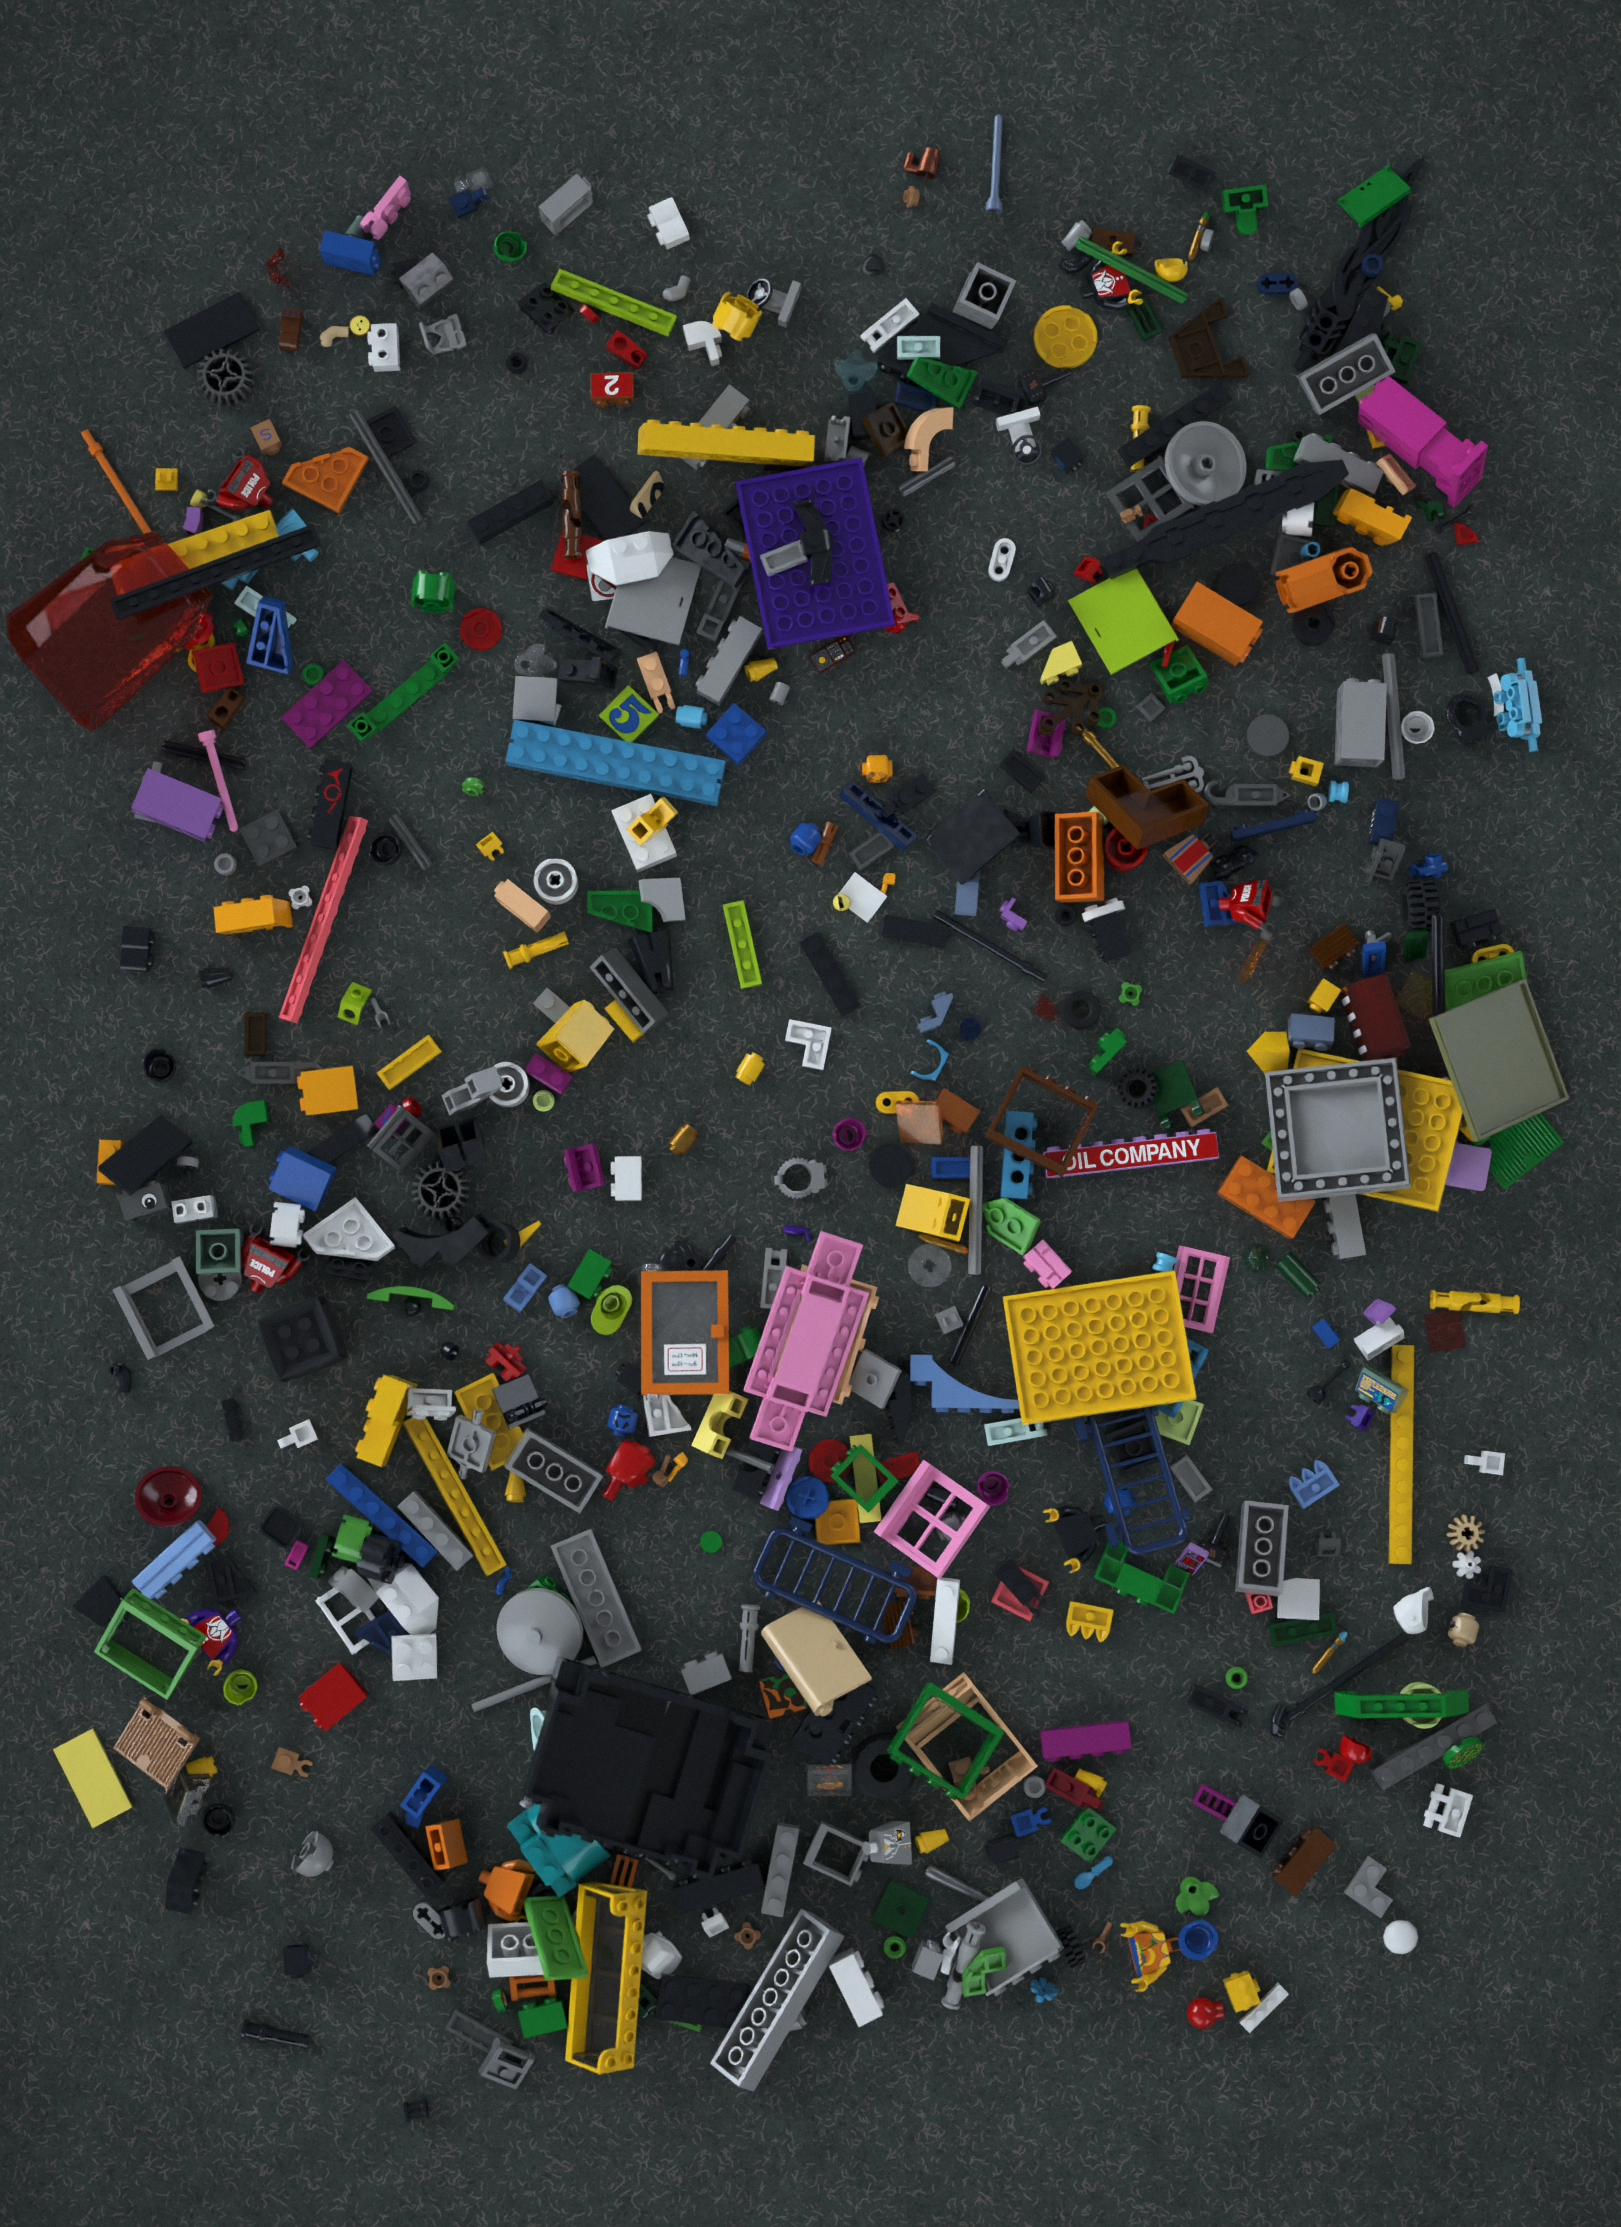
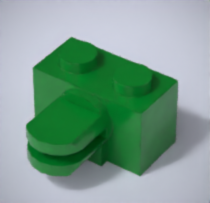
M1266 184L1223 190L1221 192L1223 213L1235 212L1237 230L1241 234L1250 235L1254 233L1258 227L1256 209L1268 207Z

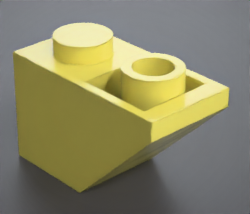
M1072 641L1052 649L1040 679L1041 685L1046 682L1047 685L1058 682V674L1061 676L1066 674L1067 677H1070L1079 672L1078 669L1081 668L1082 662Z

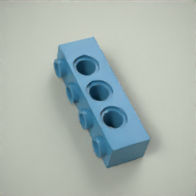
M1007 1111L1005 1136L1035 1151V1140H1032V1131L1037 1129V1118H1033L1034 1113ZM1016 1129L1025 1130L1026 1138L1024 1140H1018L1015 1137ZM1005 1148L1003 1152L1000 1198L1027 1200V1196L1032 1194V1183L1028 1182L1029 1174H1033L1034 1163L1025 1158L1021 1162L1016 1161L1013 1158V1152ZM1017 1171L1023 1175L1021 1183L1013 1182L1011 1178L1013 1172Z

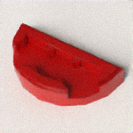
M220 1507L217 1508L206 1526L217 1539L213 1543L215 1546L221 1544L227 1538L230 1530L227 1514Z

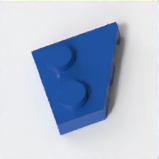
M1222 881L1199 884L1205 927L1242 922L1234 921L1230 910L1221 911L1219 908V899L1230 897Z

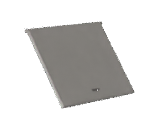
M672 557L658 577L617 585L605 628L608 629L609 627L679 645L701 566L697 563Z

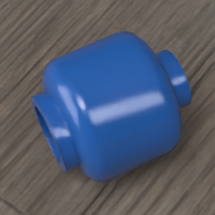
M813 823L799 824L790 836L791 848L800 855L813 853L821 839L819 828Z

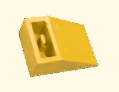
M906 1184L895 1226L959 1242L970 1199Z

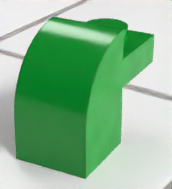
M267 1101L248 1102L238 1108L234 1114L232 1126L242 1128V1131H239V1140L241 1144L244 1143L246 1148L256 1147L253 1125L270 1123Z

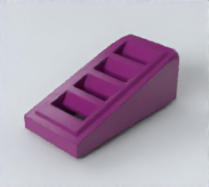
M1202 1783L1192 1803L1226 1821L1229 1816L1224 1815L1230 1804L1234 1808L1237 1801ZM1207 1791L1209 1792V1795L1205 1803L1203 1804L1198 1800L1200 1799L1201 1795L1203 1797V1795ZM1213 1796L1218 1797L1213 1807L1210 1808L1209 1804ZM1221 1800L1225 1801L1221 1812L1216 1811Z

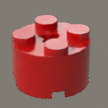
M1114 828L1104 841V859L1111 868L1117 871H1131L1142 863L1146 857L1148 846L1137 850ZM1128 845V851L1123 852L1121 850L1122 846Z

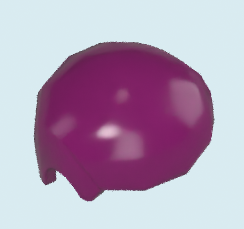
M845 1118L835 1125L832 1138L835 1145L840 1149L853 1151L863 1144L867 1131L864 1124L858 1119ZM847 1130L852 1133V1139L850 1142L848 1140Z
M992 1470L986 1471L979 1477L977 1492L982 1501L991 1506L1001 1505L1008 1499L1010 1484L1003 1473ZM997 1484L993 1489H989V1487Z

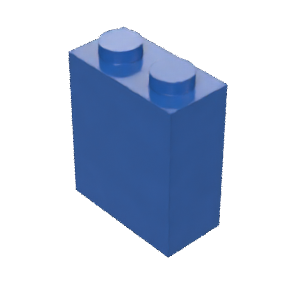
M324 230L319 251L325 264L374 275L375 270L380 269L381 257H379V250H377L375 242Z
M289 1146L285 1151L282 1150L277 1157L276 1162L279 1164L269 1177L271 1182L269 1190L316 1211L324 1201L337 1168Z

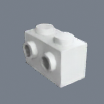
M397 323L371 324V332L367 333L368 344L372 345V352L368 353L369 366L372 365L375 372L400 371L399 329Z
M615 1157V1162H611V1175H615V1183H611V1196H615V1201H642V1157Z

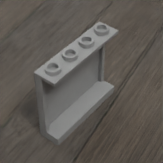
M1023 1878L1015 1881L945 1926L948 1932H954L957 1938L959 1936L963 1939L966 1936L968 1930L966 1926L969 1921L981 1923L985 1926L986 1932L982 1934L979 1953L985 1949L1004 1947L1006 1970L985 1974L986 1987L989 1990L985 1993L986 1996L992 1993L997 1996L1007 1990L1006 1984L1010 1982L1013 1985L1025 1979L1022 1974L1027 1971L1033 1974L1042 1968L1041 1963L1047 1959L1049 1963L1060 1957L1059 1951L1064 1949V1946Z

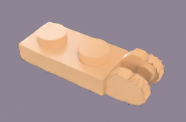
M657 652L637 658L651 700L653 699L658 714L663 713L662 705L658 697L666 695L668 706L674 709L675 704L671 696V689Z

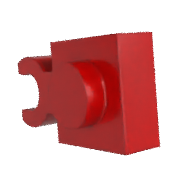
M1318 1748V1751L1323 1753L1324 1757L1321 1761L1314 1758L1312 1761L1319 1766L1326 1765L1324 1772L1345 1782L1355 1763L1347 1761L1343 1756L1335 1752L1332 1757H1329L1326 1750Z

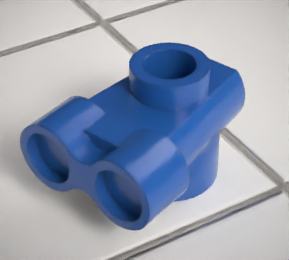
M1440 853L1425 855V863L1409 866L1411 876H1416L1418 879L1426 877L1438 878L1442 876V872L1448 870L1447 862L1442 860V854Z

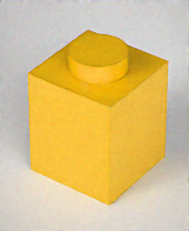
M1323 978L1307 1000V1003L1310 1004L1309 1008L1318 1014L1321 1012L1325 1014L1334 1003L1341 989Z

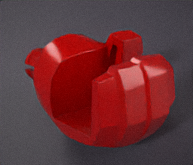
M624 1440L605 1470L611 1475L612 1479L601 1495L613 1502L622 1485L634 1488L637 1485L646 1484L649 1478L645 1473L652 1469L655 1464V1459L651 1455L650 1449L636 1442Z

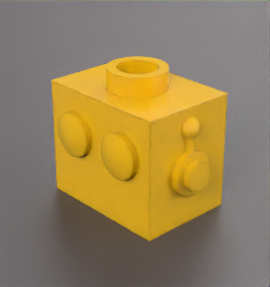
M1247 1970L1241 1973H1232L1230 1977L1223 1979L1235 2012L1249 2010L1250 2007L1261 2003L1257 1992H1260L1256 1978L1252 1980Z

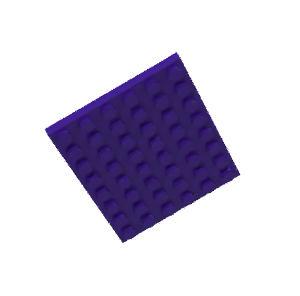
M862 458L735 481L768 650L895 626ZM808 499L814 502L827 531L832 534L834 547L832 548L831 584L810 587L811 555H806L808 558L807 562L769 577L760 559L762 554L800 540V533L806 531L796 510L793 508V503Z

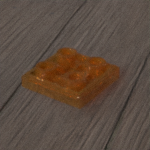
M902 1100L896 1102L900 1143H943L939 1102Z

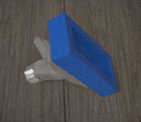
M1369 930L1365 933L1367 944L1363 945L1361 971L1363 978L1384 974L1386 959L1385 943L1392 938V934L1388 932L1376 939L1374 931Z

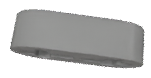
M427 1902L417 1904L413 1910L415 1920L433 1938L441 1939L445 1937L444 1933L438 1932L436 1934L434 1932L435 1926L431 1923L434 1921L438 1925L441 1924L438 1911ZM418 1908H428L427 1915L431 1919L428 1920L425 1916L420 1918L418 1916L420 1913Z

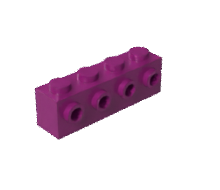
M1127 1720L1039 1730L1042 1757L1048 1758L1049 1762L1060 1761L1062 1756H1069L1070 1759L1083 1758V1754L1091 1753L1092 1757L1104 1756V1752L1113 1751V1754L1127 1753L1126 1749H1131L1129 1723Z

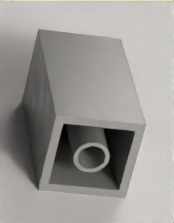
M977 262L964 284L952 313L991 331L999 321L1016 280Z
M1349 678L1343 681L1337 689L1336 766L1378 767L1384 761L1387 683H1381V680L1377 679L1359 682V679Z

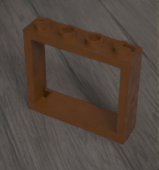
M1021 1066L984 1138L1062 1177L1099 1106L1095 1104L1096 1101L1084 1095L1082 1098L1076 1095V1090L1066 1085L1063 1088L1056 1084L1057 1081L1046 1075L1043 1078L1037 1075L1038 1071L1028 1066L1024 1068ZM1022 1077L1088 1111L1061 1164L995 1131Z

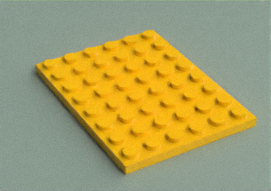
M1298 1049L1293 1069L1361 1061ZM1398 1070L1411 1189L1364 1193L1361 1195L1439 1212L1463 1112L1450 1080ZM1272 1149L1267 1172L1275 1175Z
M1175 1270L1003 1297L1022 1426L1196 1400Z

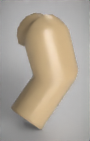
M329 327L320 335L321 345L323 347H330L332 339L335 337H349V327Z

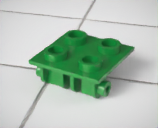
M1089 1807V1809L1082 1808L1078 1818H1074V1824L1070 1823L1071 1827L1068 1828L1065 1834L1061 1835L1063 1837L1060 1841L1088 1863H1091L1117 1828Z

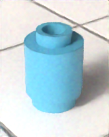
M689 705L678 706L676 723L684 727L701 729L702 725L706 726L708 713H705V708Z

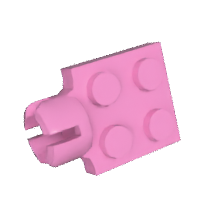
M399 176L375 206L374 213L368 212L360 223V227L365 233L370 232L374 239L379 240L387 231L388 223L393 224L395 222L399 209L401 207L405 208L411 200L407 180Z

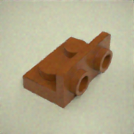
M908 1566L914 1570L911 1577L905 1576L904 1580L914 1586L916 1593L919 1594L918 1598L931 1600L932 1596H936L938 1578L924 1567ZM896 1586L894 1592H897L896 1596L908 1597L906 1590Z

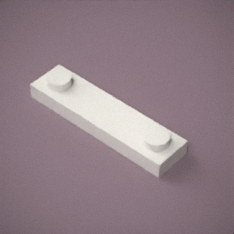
M945 1577L937 1579L930 1662L949 1665L953 1663L960 1580Z

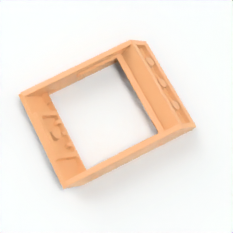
M963 1672L942 1690L969 1708L979 1701L998 1727L1007 1733L1019 1749L1018 1752L977 1784L978 1793L975 1798L968 1801L957 1798L953 1800L967 1820L971 1821L1038 1766ZM932 1697L925 1704L905 1737V1741L928 1770L943 1778L921 1750V1747L961 1715ZM904 1721L896 1726L897 1730L900 1729Z

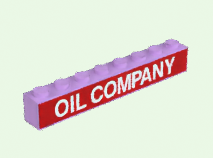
M1210 1129L1197 1130V1134L1189 1135V1132L1185 1131L1177 1132L1176 1137L1168 1138L1167 1134L1154 1135V1139L1146 1140V1136L1134 1137L1133 1142H1124V1139L1111 1140L1112 1144L1103 1145V1141L1091 1142L1090 1147H1081V1144H1079L1062 1177L1218 1159L1219 1152L1216 1132L1210 1133ZM1060 1146L1048 1147L1047 1152L1042 1154L1061 1164L1068 1149L1060 1150ZM1044 1169L1045 1179L1060 1177Z

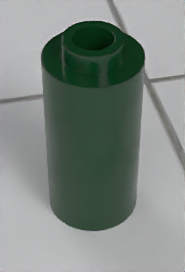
M1290 1251L1275 1264V1267L1304 1297L1308 1295L1313 1297L1320 1290L1318 1287L1320 1281Z

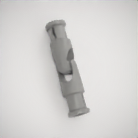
M972 1921L967 1923L966 1927L968 1930L966 1936L961 1941L958 1958L954 1962L947 1982L948 1989L946 1995L941 2000V2003L949 2009L958 2010L961 2006L960 1999L963 1990L962 1975L959 1973H963L979 1953L981 1947L980 1940L982 1934L986 1932L985 1926L981 1923Z

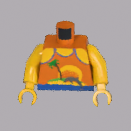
M1145 1921L1131 1924L1121 1923L1120 1926L1126 1928V1933L1121 1934V1936L1128 1937L1135 1973L1138 1977L1141 1976L1140 1978L1132 1979L1131 1982L1139 1983V1988L1135 1992H1142L1167 1969V1965L1171 1963L1169 1952L1180 1950L1178 1937L1165 1939L1162 1930H1159L1156 1925Z

